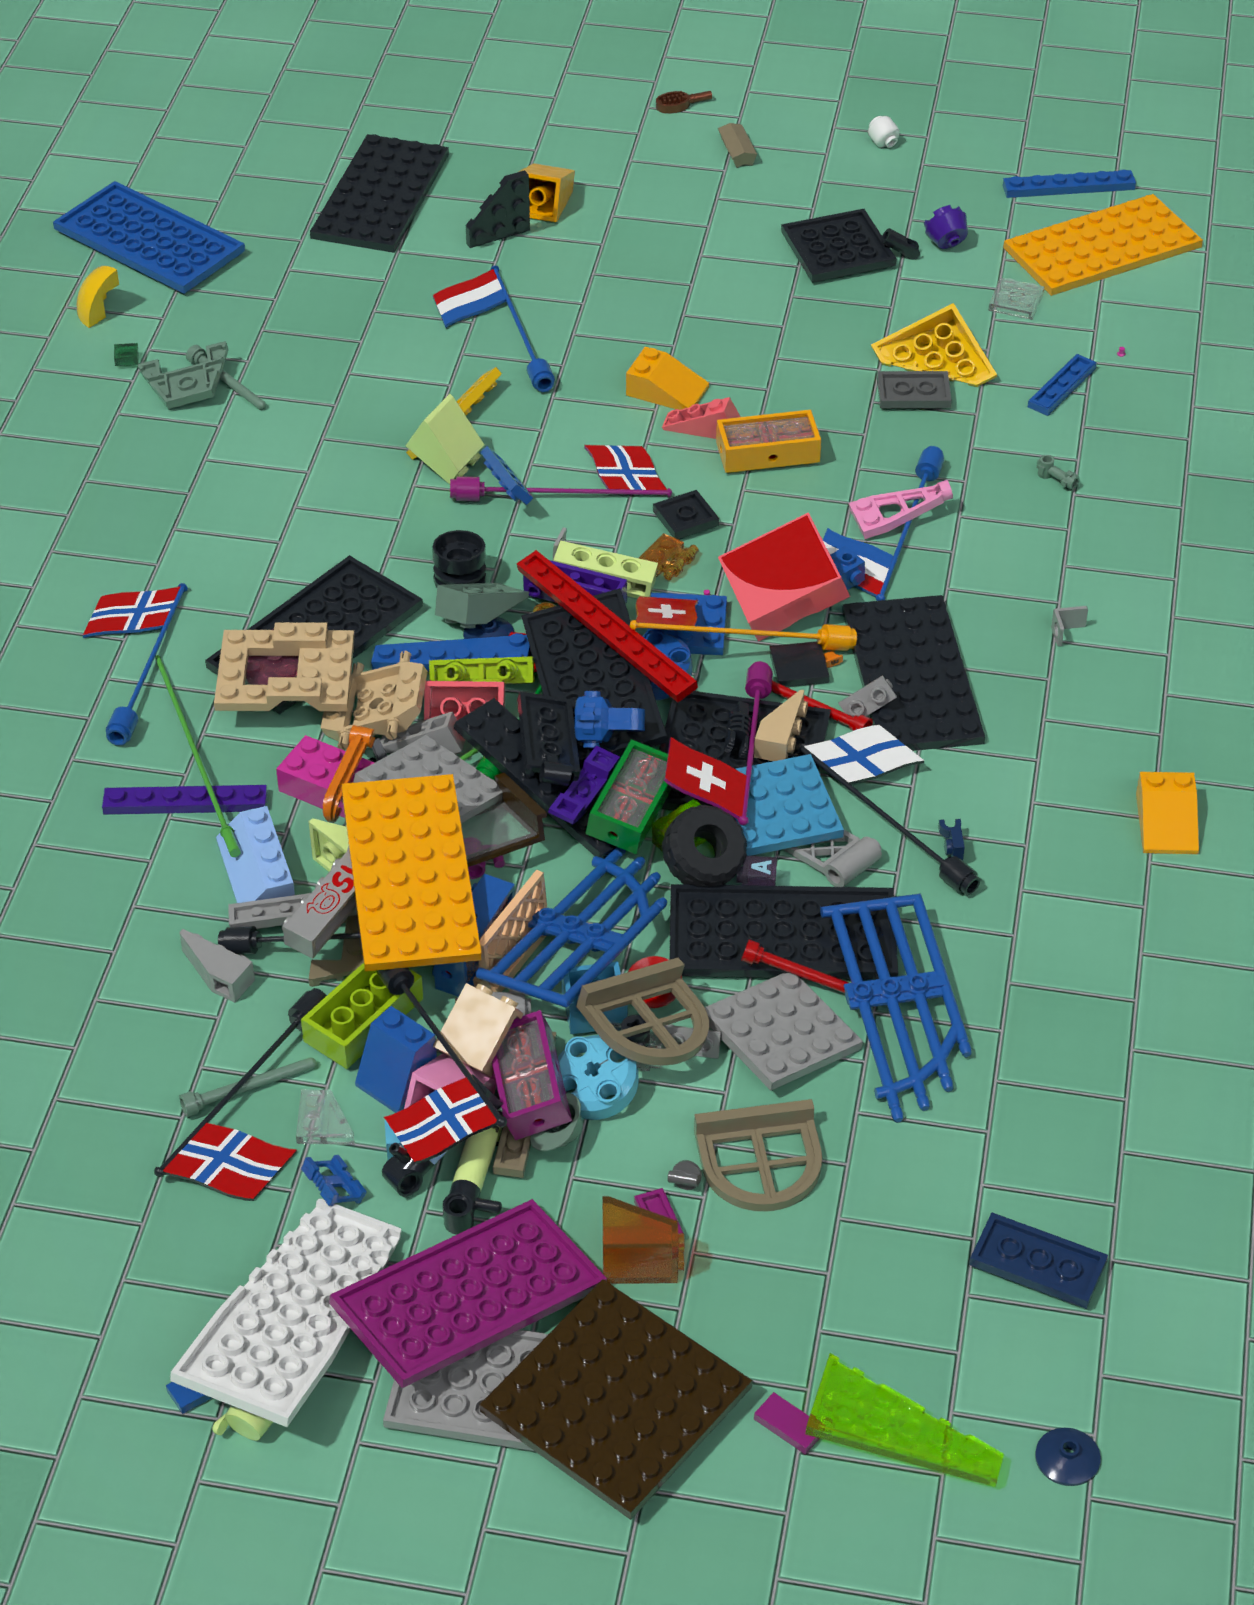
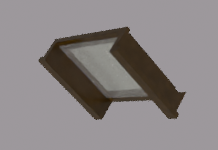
M505 773L495 775V782L503 792L502 800L461 823L468 867L545 840L542 819L547 817V812Z

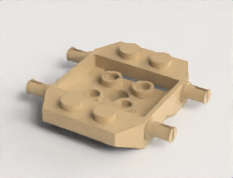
M402 651L398 664L363 672L364 665L362 663H354L350 681L348 711H324L321 723L323 733L338 741L337 747L339 749L347 750L349 734L353 725L375 729L372 737L375 735H385L386 738L393 740V738H397V733L406 731L419 715L428 671L423 664L410 662V652L404 651L403 653ZM355 695H357V707L353 713L354 723L350 725Z

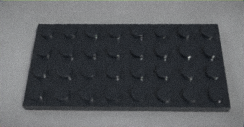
M367 134L311 228L310 239L395 253L449 155V147Z
M349 555L247 630H274L275 622L327 623L328 630H354V659L422 608L423 599ZM221 649L205 660L206 668L217 675ZM248 656L245 685H268V677H297L299 656ZM282 701L272 710L280 715L297 701Z
M620 588L593 596L630 626L631 620ZM560 605L521 616L532 656H534V663L543 695L571 699L574 725L576 700L584 696V691H600L601 697L608 699L613 708L645 709L644 732H614L608 742L599 743L600 748L621 756L631 739L649 747L668 743L648 677ZM576 739L579 765L582 767L593 749L583 748V743Z
M943 595L843 604L842 613L845 624L850 626V628H854L857 633L856 646L852 650L862 688L883 675L885 680H890L893 685L892 690L897 698L870 714L873 726L880 725L912 751L981 745L985 743V734Z
M671 884L669 960L679 957L684 963L682 976L773 978L782 973H789L760 961L758 964L753 962L752 965L741 961L747 942L750 939L760 943L759 946L764 948L763 951L838 979H850L832 917L822 918L820 908L894 897V888L759 885L698 887L691 884ZM886 909L870 911L890 977H897V943ZM859 913L843 915L862 979H879Z

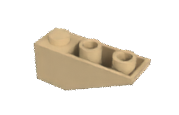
M799 690L761 720L755 737L754 758L778 761L787 759L789 753H794L796 738L794 736L800 735L802 720L800 718L806 716L808 702L804 701L805 690Z

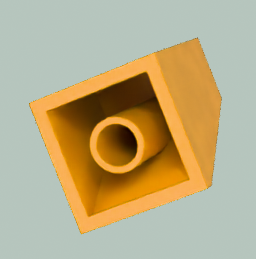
M535 163L520 170H525L529 175L530 218L558 222L573 192L575 170Z

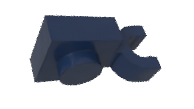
M944 819L939 820V833L943 837L948 838L944 841L945 855H950V858L958 856L963 860L965 845L961 829V819H955L954 827L946 826Z

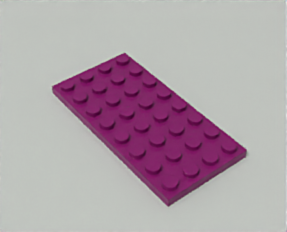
M531 1199L330 1294L329 1304L399 1386L404 1388L586 1297L602 1279L607 1281V1278L539 1205Z

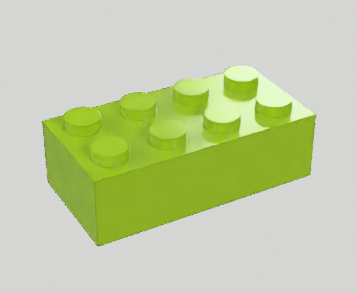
M363 963L301 1019L303 1042L348 1069L363 1055L369 1029L375 1019L390 1006L405 1015L415 1006L405 993L400 995L391 994L378 977L376 971H365ZM409 969L414 975V983L410 991L417 1001L420 1002L423 1000L422 976Z

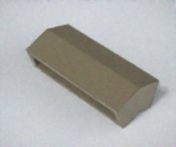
M728 123L719 127L721 139L736 168L744 164L753 166L757 153L744 127L741 124Z

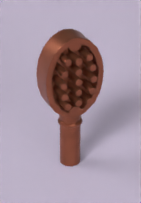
M682 91L667 92L656 98V110L668 114L678 113L686 110L690 103L694 104L695 102L712 99V92L705 91L690 95Z

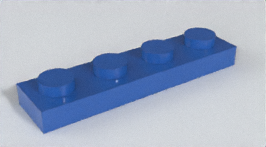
M486 446L480 452L486 459L484 464L492 471V475L499 480V484L507 490L506 493L514 501L517 502L520 499L527 505L533 499L531 494L506 462Z

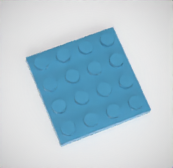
M811 754L752 765L747 809L749 822L745 826L740 825L747 841V856L842 838L844 836L843 826ZM747 767L736 768V770L746 775Z

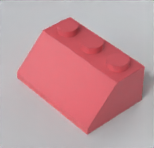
M426 681L424 689V720L449 712H453L457 720L493 698L505 707V682Z

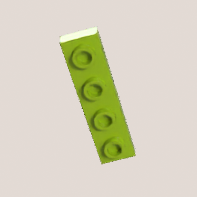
M534 656L429 660L430 681L505 682V684L534 683Z

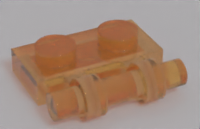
M663 533L639 559L658 563L656 577L664 572V578L671 580L673 577L679 576L683 572V567L695 559L699 549L696 545H691L689 548L684 549L683 541Z

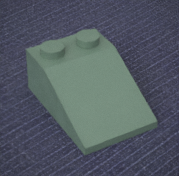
M500 583L437 585L435 615L445 618L447 623H460V627L475 628L476 624H487L528 598L529 592Z

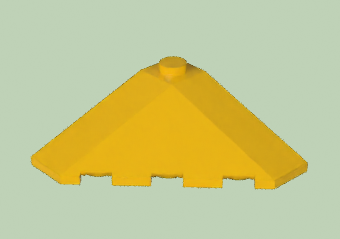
M954 303L871 344L879 361L885 366L891 367L893 365L904 368L906 371H948L949 381L954 382L956 380L968 383L969 386L978 387L997 377V373Z

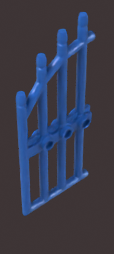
M616 847L605 859L594 856L592 866L595 868L553 909L543 908L537 911L528 923V927L533 929L491 970L482 967L478 968L476 977L567 1008L580 995L582 985L592 983L666 907L667 900L664 897L657 899L650 907L647 893L660 881L661 875L655 872L640 884L634 878V875L644 866L645 859L640 856L626 869H623L615 864L626 852V850ZM606 872L616 877L578 916H563ZM625 884L633 892L602 924L587 923ZM638 904L640 918L624 934L611 931ZM542 935L557 936L515 978L503 975ZM566 943L581 944L540 986L527 983ZM590 951L605 952L564 995L551 991Z
M919 893L821 907L820 913L822 918L832 917L851 983L843 985L847 1004L850 1010H860L882 1086L875 1088L876 1099L886 1097L889 1109H891V1116L896 1123L903 1121V1111L900 1107L898 1093L913 1088L919 1108L922 1111L928 1110L930 1108L929 1099L926 1096L927 1093L923 1082L937 1071L943 1089L946 1092L952 1091L953 1081L950 1077L946 1060L956 1041L964 1057H969L972 1054L971 1046L968 1042L969 1039L922 895ZM899 907H914L934 971L918 973L898 912ZM886 909L907 975L890 977L870 911ZM859 913L879 979L862 980L843 915ZM943 997L952 1026L942 1044L940 1043L927 999ZM915 1001L933 1058L920 1070L899 1003ZM888 1006L909 1077L893 1082L871 1007Z

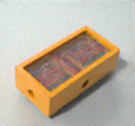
M811 410L717 420L716 444L725 473L820 462L821 437Z

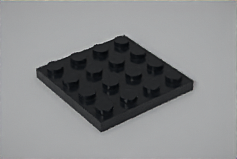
M865 209L781 224V233L811 282H821L827 279L896 266L897 258L890 247L882 244V235Z

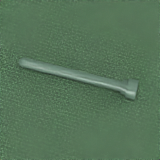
M199 345L191 346L186 352V359L193 365L208 360L206 351ZM222 370L220 380L258 409L262 410L266 407V403Z
M310 1057L250 1077L235 1095L311 1070L316 1067V1060ZM238 1082L200 1095L198 1092L192 1093V1091L179 1095L184 1115L186 1117L199 1113V1110L203 1109L204 1105L222 1100Z

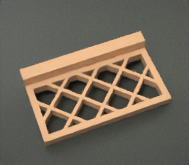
M536 870L480 938L482 954L481 960H479V968L491 970L533 929L528 927L532 916L537 911L547 908L544 872ZM542 935L503 975L513 978L546 936ZM476 976L473 979L475 988L479 983L494 992H502L505 987L478 979Z

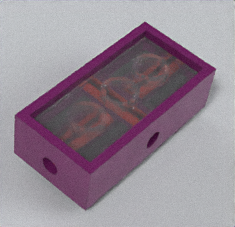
M538 1010L524 1015L521 1019L515 1018L492 1064L499 1098L503 1103L501 1106L503 1117L507 1118V1126L514 1139L518 1140L571 1122L572 1119L552 1030L542 1011Z

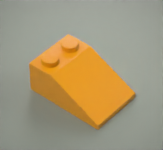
M644 347L626 372V396L678 410L698 404L709 388V382L667 352L656 350L655 348Z
M1140 772L1136 799L1143 853L1198 854V809L1194 773Z

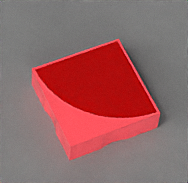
M809 512L718 557L752 630L781 631L808 615L818 613L850 597ZM755 635L758 642L769 637Z

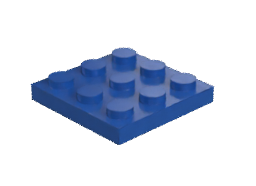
M651 592V597L698 600V604L695 606L697 614L695 626L725 628L727 596ZM661 629L666 634L681 639L688 646L691 654L723 655L725 633Z

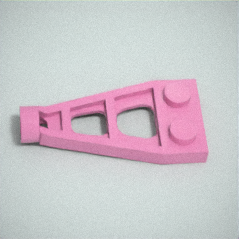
M944 480L930 487L861 498L850 502L849 507L864 539L889 532L943 504L944 501L953 499V493L948 480ZM922 498L924 502L912 508H908L905 502ZM897 504L900 506L901 511L889 518H884L879 510L884 505Z

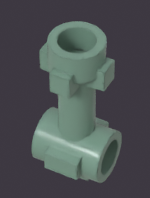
M1042 455L1037 461L1038 476L1040 478L1048 479L1053 476L1061 481L1062 486L1071 490L1075 489L1078 485L1080 478L1077 474L1070 470L1064 472L1054 466L1053 456Z

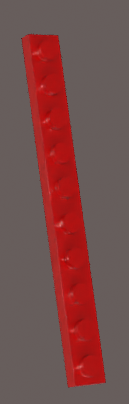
M535 550L516 563L519 572L675 701H681L698 688L697 681L638 632L632 630L628 624L540 552Z

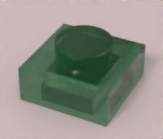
M138 343L114 344L115 366L138 365Z

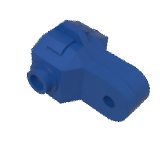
M584 691V696L576 700L575 737L583 743V748L594 749L595 746L599 747V743L608 742L614 732L645 731V709L613 708L608 699L601 697L600 691Z

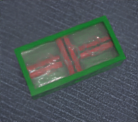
M631 739L590 812L586 834L637 854L673 788L664 781L668 754Z

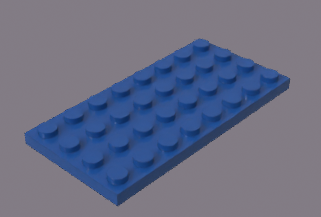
M116 181L53 221L55 230L184 294L245 251V243Z

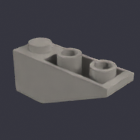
M184 929L179 932L183 953L213 993L235 1003L255 981L253 962L243 955H237L227 950L220 944L216 945L204 939L199 934H193Z

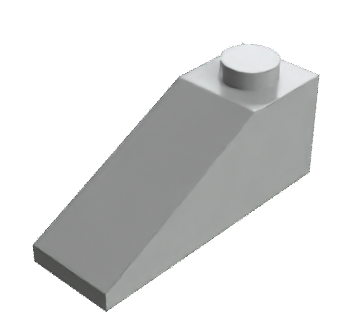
M453 712L411 724L406 731L397 733L396 739L390 740L385 735H382L380 740L385 752L389 754L425 735L434 739L455 755L462 751L465 739L454 730L457 718Z

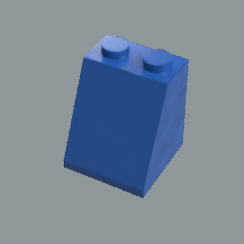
M390 1006L371 1023L355 1086L395 1113L404 1110L412 1072L437 1057L436 1048L433 1047L436 1041L435 1034Z

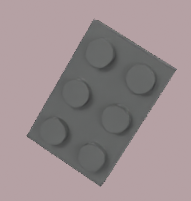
M877 371L880 408H951L952 400L948 371Z

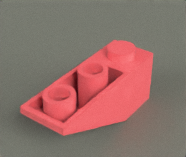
M730 397L714 399L701 405L694 404L689 408L670 411L665 418L662 428L666 431L716 439L717 420L741 416Z

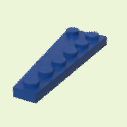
M520 633L500 637L375 645L371 664L372 670L398 664L400 653L408 651L411 653L410 662L423 664L429 672V660L529 657L531 649L527 635Z

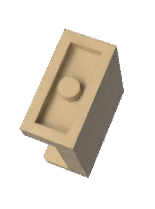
M466 983L440 1032L462 1063L492 1077L494 1069L491 1062L515 1017L521 1019L523 1013L516 1008L518 1003L502 995L499 1000L492 996L494 991L479 983L476 988ZM437 1038L433 1047L450 1056Z

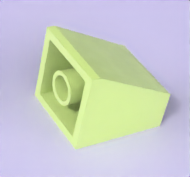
M451 394L423 420L406 444L409 450L449 484L450 479H455L457 476L463 477L469 469L466 466L468 464L474 466L482 456L479 454V451L484 446V443Z

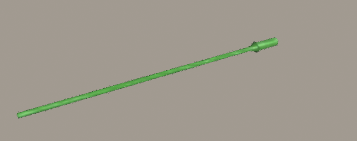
M156 655L155 659L221 823L220 835L225 841L230 856L238 857L241 851L233 834L234 830L226 824L159 655Z

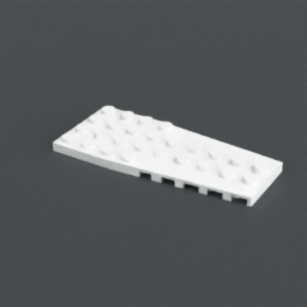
M318 1199L316 1201V1208L310 1214L305 1213L298 1228L294 1232L289 1231L284 1236L283 1244L278 1250L272 1249L267 1255L266 1263L261 1268L256 1267L249 1275L248 1283L244 1287L240 1285L216 1311L171 1371L170 1381L288 1427L332 1364L351 1329L329 1304L330 1294L383 1270L401 1239V1228L337 1204L328 1206L325 1200Z

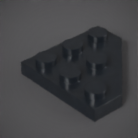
M525 170L504 176L499 182L501 186L494 195L490 194L480 206L481 211L475 219L471 218L465 225L466 244L469 248L530 231L529 175Z

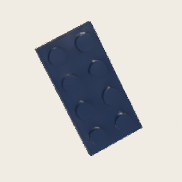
M991 1212L970 1257L969 1265L1087 1309L1106 1266L1108 1254Z

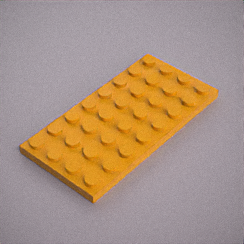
M1154 194L1004 240L1003 248L1052 296L1201 248L1203 239Z
M453 774L341 784L365 971L481 960L482 953Z

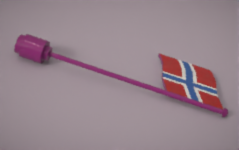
M584 445V448L594 461L599 478L607 489L526 488L529 493L667 495V498L672 496V490L670 488L666 489L659 479L651 457L642 446ZM457 476L456 479H450V498H455L456 501H480V497H484L485 492L507 491L503 487H485V482H480V477Z

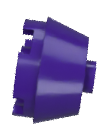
M951 205L941 207L933 212L935 215L933 218L924 222L926 236L941 249L951 248L960 244L968 235L967 215L961 210L960 206L953 209Z

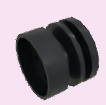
M454 530L443 533L434 540L432 546L434 562L433 579L436 588L437 585L478 584L486 582V546L482 537L470 531Z

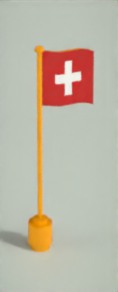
M640 596L636 602L637 618L630 622L632 630L648 628L817 639V643L821 644L823 650L848 651L853 649L857 642L856 630L847 625L824 624L817 634L695 626L697 622L695 606L698 604V600Z

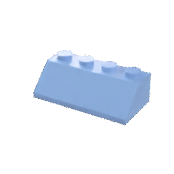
M264 806L240 812L228 824L234 830L233 834L241 851L238 857H231L220 833L216 837L236 902L242 903L295 895L294 883L268 807Z

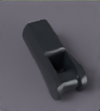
M888 228L881 237L882 244L900 252L911 260H915L920 256L919 244L915 240L906 238V236L891 228Z

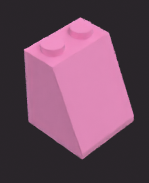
M443 1053L412 1072L404 1109L435 1090L465 1078L450 1056ZM464 1064L471 1075L473 1074L495 1094L497 1083L494 1073L492 1077H489Z

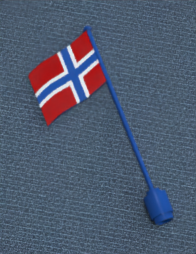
M180 583L178 587L156 591L121 592L101 596L82 635L83 638L102 634L137 633L161 629L128 706L117 707L113 711L106 727V737L114 745H124L133 735L139 718L132 708L183 592L188 590L185 583Z

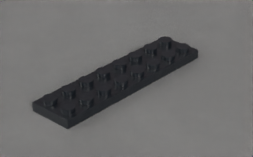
M495 698L455 722V731L502 773L507 774L591 854L605 859L617 847L586 834L589 815L597 799L583 817L574 824L548 813L549 808L560 793L564 794L572 784V777L569 785L563 786L540 782V773L531 771V774H525L520 722Z

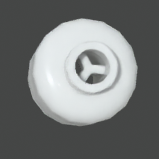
M877 116L870 122L868 135L877 147L890 148L897 143L900 130L890 117Z

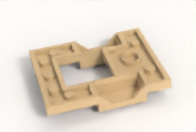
M275 622L274 630H224L214 699L215 711H270L282 701H305L319 711H348L355 639L354 630H328L327 623ZM248 656H299L297 677H268V685H245Z

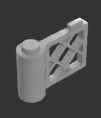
M844 830L842 838L817 842H831V847L814 848V843H812L811 848L799 849L798 847L784 849V851L824 873L827 880L834 887H844L877 862L882 855L881 846L877 840L867 836L860 839ZM834 842H848L846 846H834ZM831 855L825 862L815 858V856Z

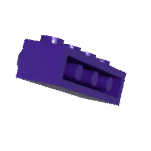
M551 561L592 596L620 588L625 604L627 603V579ZM523 575V589L529 592V596L556 602Z

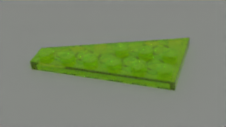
M832 1353L829 1354L806 1426V1435L992 1487L997 1485L1004 1454L971 1434H961L951 1428L949 1421L942 1417L937 1420L925 1413L926 1408L883 1383L877 1385L865 1378L863 1371L856 1367L850 1369L839 1362V1357Z

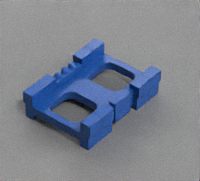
M334 1155L332 1160L314 1162L311 1157L305 1158L301 1170L310 1181H313L316 1187H319L320 1195L328 1206H333L334 1203L352 1201L360 1204L367 1193L358 1180H353L354 1178L346 1171L348 1166L339 1155ZM319 1167L329 1168L334 1175H322L319 1172ZM334 1187L344 1188L350 1196H339Z

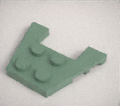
M226 341L206 346L208 359L206 362L162 373L158 359L138 364L142 376L168 409L181 407L185 404L204 401L214 397L229 349Z

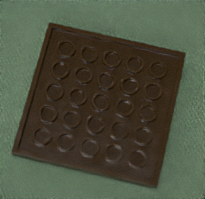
M602 1279L479 1404V1409L486 1417L631 1520L752 1388L753 1380Z

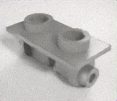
M882 675L838 702L844 713L853 717L855 715L867 716L894 700L897 696L892 690L893 685L890 680H885Z
M674 1024L664 1026L679 1045L688 1040L693 1032V1028L674 1026ZM709 1030L704 1046L695 1056L718 1059L722 1040L720 1038L721 1032ZM661 1042V1049H665L666 1047Z

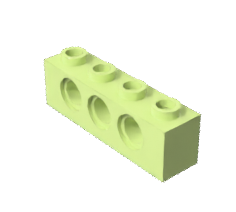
M561 540L553 560L627 579V596L633 598L651 596L658 567L656 562Z

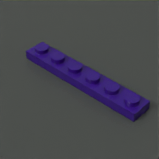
M267 785L212 786L222 812H242L267 805ZM206 786L104 788L103 815L216 813Z

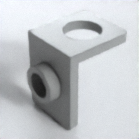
M1087 606L1057 608L1053 610L1051 629L1057 646H1062L1064 629L1086 626Z

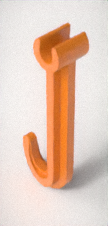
M353 725L350 730L349 746L323 800V816L330 823H335L341 814L342 808L338 807L342 799L341 784L350 783L366 748H372L375 742V737H372L375 729Z

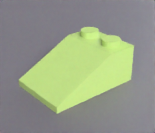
M312 818L309 820L313 860L330 872L335 860L341 859L347 852L349 846L347 829L345 826Z

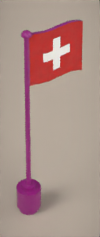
M762 661L754 662L748 668L745 691L750 697L754 698L746 775L722 761L685 746L671 737L664 778L667 784L682 793L721 808V810L738 819V823L742 826L747 825L749 822L747 809L759 701L769 696L772 688L773 671L767 663Z

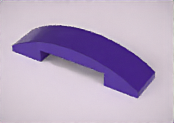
M595 746L584 761L578 781H573L564 794L560 793L549 808L548 813L571 824L576 823L589 810L603 790L617 766L620 756Z

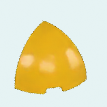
M100 266L94 269L85 278L79 289L76 304L77 315L80 321L88 328L106 318L103 300L107 298V292L119 285L117 269L110 266Z

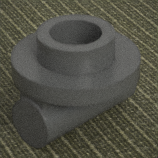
M682 1160L673 1167L672 1171H669L667 1180L669 1183H675L681 1189L692 1190L699 1186L702 1173L696 1163L690 1160Z

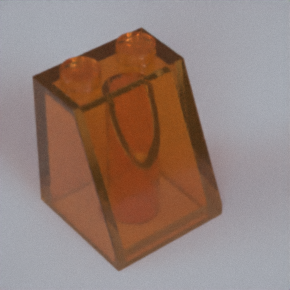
M602 1196L603 1275L607 1278V1282L610 1284L678 1283V1271H684V1233H678V1221L609 1196Z

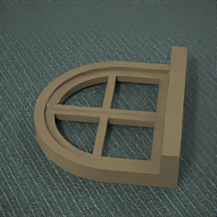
M679 957L582 985L576 1006L610 1048L628 1059L649 1065H674L691 1059L704 1046L709 1031V1018L703 1004L681 978L685 965ZM672 992L686 1011L658 1019L643 1000ZM632 1004L646 1023L617 1031L603 1012ZM691 1018L693 1032L688 1040L679 1045L664 1026ZM652 1030L666 1048L657 1049L641 1046L628 1040L626 1037Z
M812 1099L694 1114V1135L704 1177L711 1189L726 1202L751 1211L781 1210L804 1199L816 1186L821 1174L822 1151L814 1123ZM793 1133L801 1134L806 1156L768 1161L762 1137ZM751 1139L756 1162L718 1167L713 1144ZM806 1164L802 1176L792 1186L775 1192L770 1169ZM759 1170L764 1194L742 1190L731 1184L723 1175Z

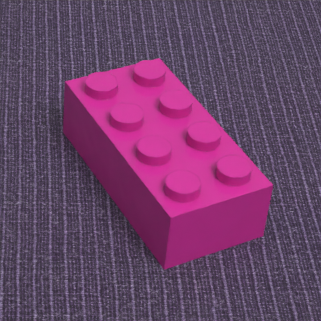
M305 735L276 768L279 792L323 809L324 796L346 751ZM361 758L355 773L375 762ZM354 773V775H353V777H352L350 783H354L353 781H354L355 773ZM342 798L338 807L342 808L340 816L345 818Z

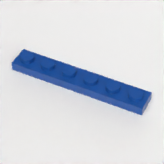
M1131 170L1045 176L1034 175L1029 177L1014 176L1003 178L1002 186L1006 198L1135 190L1136 181Z

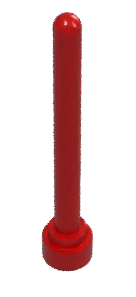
M772 681L771 692L787 699L797 693L795 690ZM804 695V701L808 702V706L831 709L830 718L849 726L852 731L873 725L871 718L864 715H855L853 717Z
M748 940L741 961L751 965L753 962L758 964L760 961L845 993L843 985L848 982L763 951L764 948L759 946L760 943Z

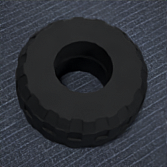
M699 805L686 809L671 822L662 841L663 858L672 875L683 884H691L698 887L725 885L739 872L747 856V841L742 827L732 815L715 806ZM694 837L707 840L714 848L715 858L702 855L695 847Z

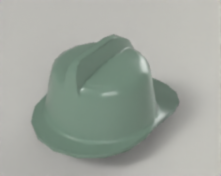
M566 1093L572 1121L531 1135L530 1141L535 1149L549 1151L558 1147H564L580 1135L583 1129V1119L581 1117V1103L575 1095Z

